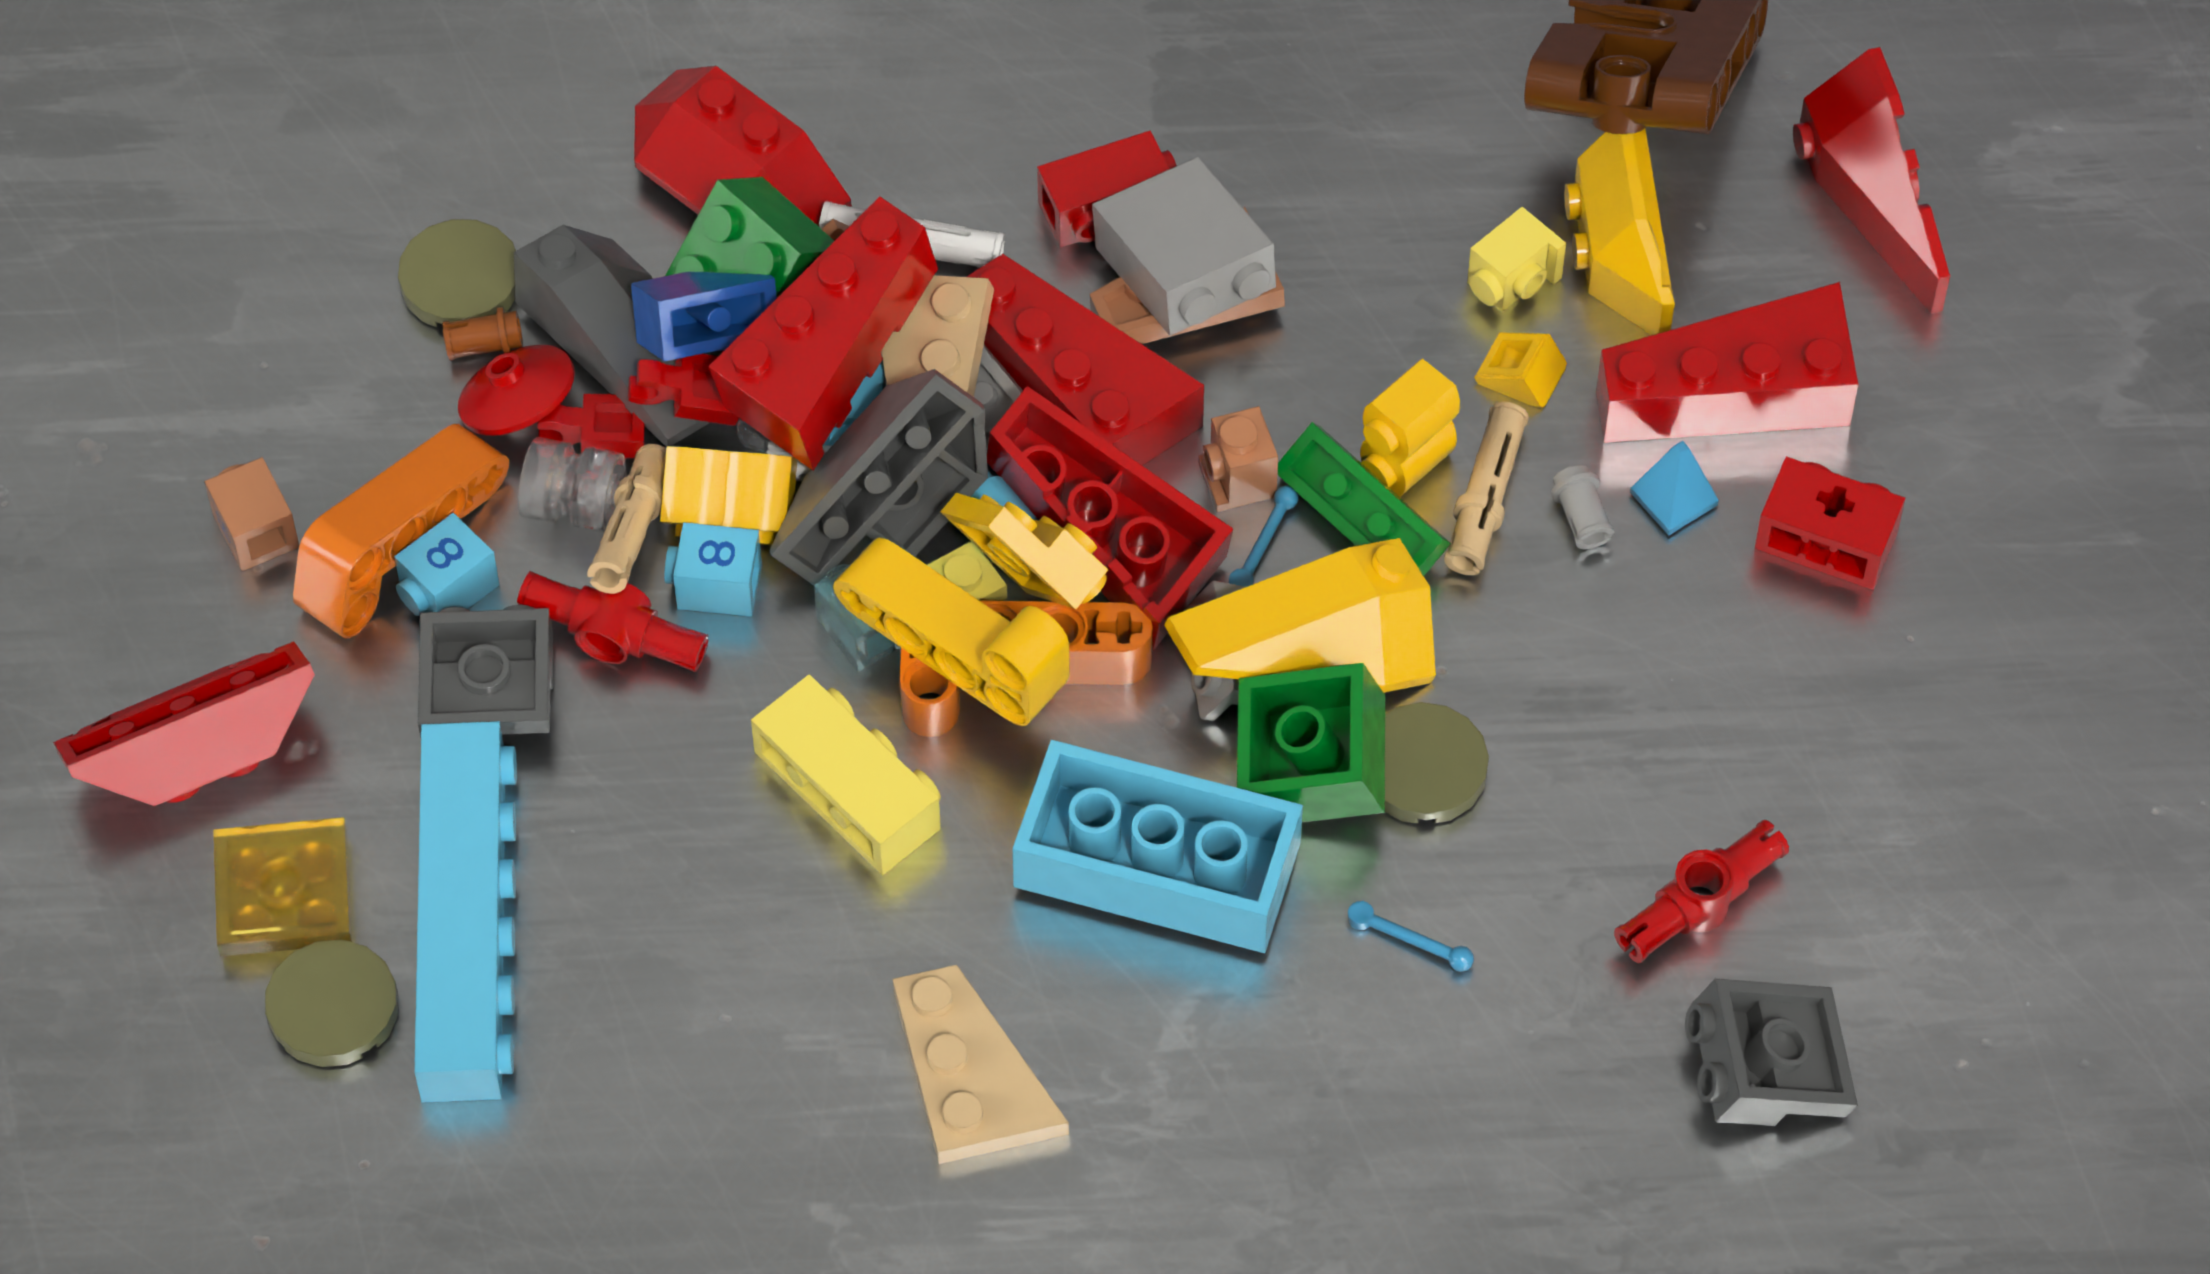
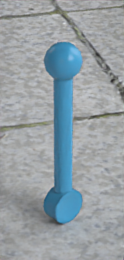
M1282 486L1275 492L1274 502L1276 505L1243 567L1234 570L1230 574L1229 584L1246 587L1254 584L1252 574L1286 510L1293 509L1298 503V494L1292 487Z
M1357 901L1348 909V922L1354 929L1365 930L1369 927L1377 929L1448 960L1451 968L1455 971H1467L1473 965L1474 955L1469 948L1465 946L1449 947L1374 914L1373 907L1367 902Z

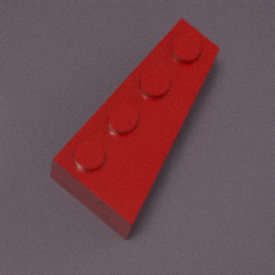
M879 196L708 366L723 406L814 471L825 454L822 446L833 428H841L852 410L850 401L865 376L869 378L873 376L883 360L881 351L893 332H900L938 270L926 228Z
M1001 254L966 276L988 278L994 288L984 344L1022 390L1027 386L1142 466L1203 427L1204 384L1005 254Z
M1840 282L1602 349L1596 396L1603 442L1850 426L1859 384Z
M1028 386L990 431L987 463L1013 489L1038 520L1042 516H1046L1061 528L1070 523L1085 533L1096 544L1097 549L1092 555L1108 569L1105 574L1107 576L1106 583L1101 592L1110 602L1136 605L1151 620L1153 627L1152 650L1154 651L1168 633L1164 626L1168 617L1184 611L1227 557L1233 528Z

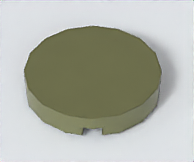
M451 219L427 227L410 240L399 261L398 281L407 308L422 322L437 327L436 322L443 324V321L448 320L451 322L497 314V307H504L505 312L508 311L516 299L514 252L516 249L513 242L497 227L478 220Z
M1424 702L1398 706L1385 714L1386 813L1403 822L1418 824V819H1435V823L1451 821L1472 808L1485 788L1489 754L1483 735L1468 717L1447 706Z
M343 939L317 941L292 952L274 970L265 990V1014L274 1037L284 1046L285 1051L296 1060L319 1067L348 1065L362 1059V1053L369 1051L375 1044L378 1048L390 1036L398 1017V990L386 962L367 946Z

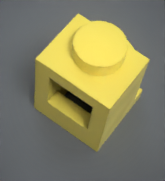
M1521 207L1470 248L1467 283L1481 302L1488 306L1494 305L1503 312L1520 297L1525 300L1533 296L1541 288L1545 279L1553 285L1562 279L1566 242L1524 207Z

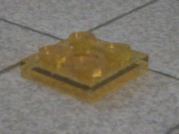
M344 817L213 829L216 934L220 957L295 950L317 941L343 939L352 942L348 836Z

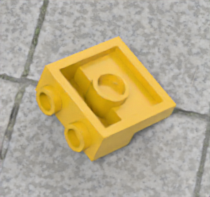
M955 493L940 511L1028 594L1077 609L1080 604L1093 599L1106 583L1107 576L1105 574L1108 569L1092 555L1097 549L1096 544L1085 533L1070 523L1061 528L1046 516H1042L1039 521L1034 520L1015 504L1008 501L1004 506H1001L985 494L980 499Z

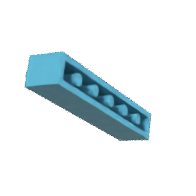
M500 721L421 724L414 1072L421 1103L502 1099V1074H513L514 1072L512 1034H502L503 1015H514L515 1009L513 975H503V957L515 955L514 918L504 917V899L515 898L516 895L514 859H504V841H516L515 803L505 802V785H515L517 782V760L515 746H504Z

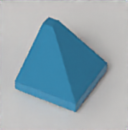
M1683 440L1674 445L1630 489L1632 496L1668 536L1718 506L1719 502L1693 453Z

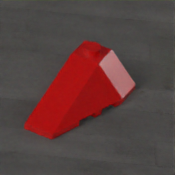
M1880 47L1865 51L1804 97L1800 123L1793 125V142L1798 157L1801 160H1808L1815 180L1924 307L1931 314L1943 311L1950 273L1932 209L1928 204L1918 205L1917 203L1920 195L1917 171L1920 166L1915 149L1902 150L1896 119L1902 118L1905 115L1903 105Z

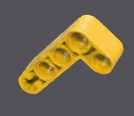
M880 537L874 539L834 581L833 589L837 598L853 615L1015 725H1028L1067 683L1070 677L1068 637L1063 628L1049 614L1037 607L1027 606L1010 622L888 539Z

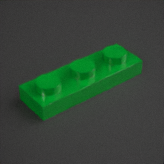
M1311 422L1278 462V476L1356 546L1400 538L1422 575L1425 576L1451 545L1444 536L1321 426Z

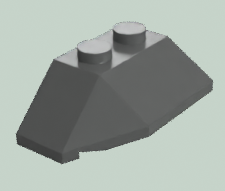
M936 369L887 385L823 455L815 470L812 471L810 469L805 475L770 548L771 556L818 589L833 586L834 581L874 539L879 537L888 539L915 557L949 521L940 511L955 493L971 497L988 478L983 404Z

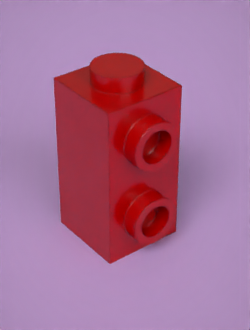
M1151 130L1037 166L1038 203L1060 248L1077 242L1095 241L1092 204L1170 170L1177 165L1169 150L1161 152Z

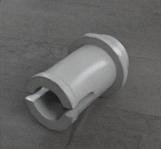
M1585 465L1570 466L1558 472L1553 478L1555 486L1552 489L1551 495L1556 503L1562 504L1575 537L1576 546L1579 549H1592L1611 540L1612 534H1615V531L1608 520L1597 489L1600 487V480L1597 474L1590 472Z

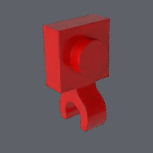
M698 354L679 358L675 361V366L656 360L642 359L637 363V376L631 375L629 377L628 401L641 405H654L674 400V417L735 426L739 420V417L723 406L708 367L718 356Z
M583 394V407H567L559 404L558 407L538 421L537 424L539 429L538 450L545 453H560L568 450L576 443H581V457L635 458L637 451L644 446L645 423L634 412L631 414L625 408V404L615 394Z

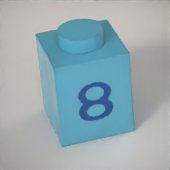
M454 513L450 514L394 556L399 578L396 591L406 607L417 616L423 612H439L450 607L469 609L500 586L494 551Z
M683 522L679 547H668L664 573L665 583L674 584L677 609L752 617L762 567L759 530Z

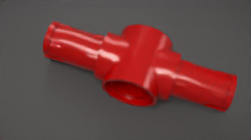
M529 571L518 594V605H527L534 609L549 608L550 619L568 626V633L575 635L574 639L577 646L587 655L601 662L621 664L626 661L628 655L642 658L644 654L697 672L708 647V634L659 618L658 611L651 609L650 599L645 593L629 583L621 592L610 594L587 585L583 586L582 589H578Z
M1761 820L1755 828L1725 850L1722 848H1715L1712 851L1707 849L1694 850L1686 854L1678 862L1674 879L1656 892L1655 901L1625 924L1615 928L1614 936L1620 948L1626 952L1634 946L1635 949L1629 953V957L1636 963H1642L1648 955L1679 932L1682 934H1689L1692 931L1709 932L1719 927L1726 919L1729 904L1749 888L1748 881L1773 862L1788 854L1789 845L1784 835L1778 830L1769 837L1768 834L1774 830V825L1768 820ZM1701 886L1710 889L1714 894L1703 896L1694 893L1690 888Z

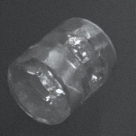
M542 437L534 438L528 448L520 477L518 491L519 514L525 518L557 523L565 515L569 517L574 527L604 533L616 508L614 502L615 491L619 482L625 478V456L621 452L589 446L581 454H576L571 443ZM577 474H582L577 498H573Z

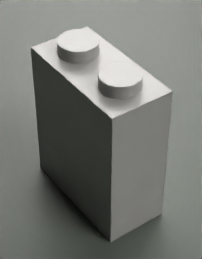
M1199 157L1092 204L1096 249L1125 281L1169 336L1195 324H1200L1212 316L1247 300L1255 299L1261 294L1276 288L1274 243Z

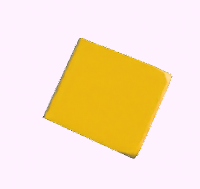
M1499 332L1474 379L1478 385L1530 406L1543 408L1546 406L1563 375L1567 363L1550 334Z

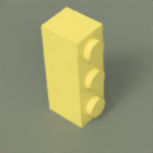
M809 674L751 719L754 752L882 876L941 829L939 807L941 796L934 782L923 771L916 769L912 772L897 758V752L890 740L881 731L875 728L869 731L854 717L851 705L838 690L834 688L826 690Z

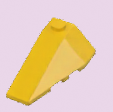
M1400 538L1345 548L1170 616L1164 624L1193 675L1239 679L1364 663L1383 693L1430 684L1436 676L1430 586Z

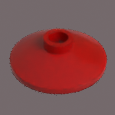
M529 345L501 354L483 366L467 382L458 400L459 416L469 430L480 435H504L527 428L550 414L565 399L574 382L575 369L573 363L562 349L551 345Z

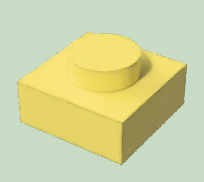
M972 541L927 564V566L979 601H1003L1007 599V584L984 553Z

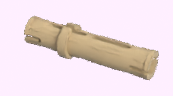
M1496 402L1493 407H1490L1489 418L1475 458L1466 493L1458 497L1453 510L1454 518L1457 522L1450 541L1451 545L1444 555V562L1451 570L1463 575H1477L1480 570H1483L1492 533L1501 527L1505 516V511L1501 504L1514 467L1524 428L1529 420L1526 410L1512 402Z
M657 444L642 446L636 453L630 474L622 479L617 486L614 494L616 508L611 515L599 549L587 572L588 577H593L590 581L591 585L601 592L615 594L621 592L626 587L631 568L636 561L647 534L648 526L652 520L661 514L666 448Z

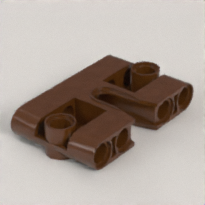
M1569 0L1568 6L1575 7L1574 23H1553L1534 53L1529 64L1525 82V108L1532 111L1592 119V124L1597 129L1612 134H1632L1642 131L1648 126L1709 135L1762 37L1767 17L1768 0Z

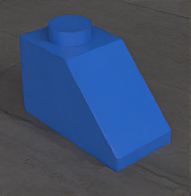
M689 271L631 283L637 343L663 361L726 349L777 299L775 278L771 275Z

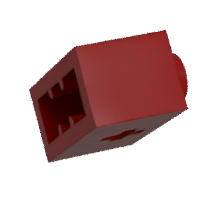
M1786 456L1761 513L1755 549L1874 590L1897 536L1906 497L1891 493L1887 488L1876 483H1862L1833 473L1821 464L1814 462L1804 463Z

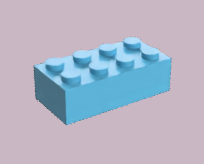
M1051 740L1012 849L1013 886L1022 890L1265 953L1301 844L1303 805Z

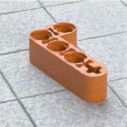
M452 424L444 428L320 515L310 525L300 542L293 589V602L295 605L344 639L357 635L368 624L376 611L382 576L396 566L394 556L450 514L454 513L462 519L493 496L507 475L509 469L508 457L460 424Z
M981 601L1010 622L1027 606L1037 607L1054 618L1063 628L1070 642V677L1066 684L1126 685L1143 679L1150 671L1153 627L1151 620L1134 604L1086 602L1080 604L1077 609L1055 602ZM901 648L900 691L903 721L909 730L917 735L925 737L941 736L950 731L957 723L960 709V688ZM926 693L941 695L936 699L929 700L919 697Z

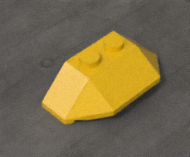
M1646 128L1632 134L1603 132L1577 158L1575 183L1565 184L1566 216L1568 220H1577L1579 233H1573L1572 236L1575 270L1585 269L1588 293L1650 335L1669 331L1672 326L1675 302Z

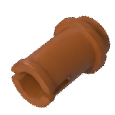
M497 307V314L451 322L449 320L443 321L444 341L450 361L461 357L502 350L504 353H509L514 348L523 347L522 330L517 311L505 312L504 307Z

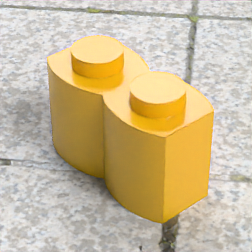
M1422 358L1364 408L1363 434L1365 440L1360 448L1361 463L1399 497L1405 494L1454 451L1457 435L1452 420L1460 411V397L1456 385Z
M667 446L660 522L676 525L675 537H681L683 522L759 530L760 544L772 545L794 500L798 460L791 456Z

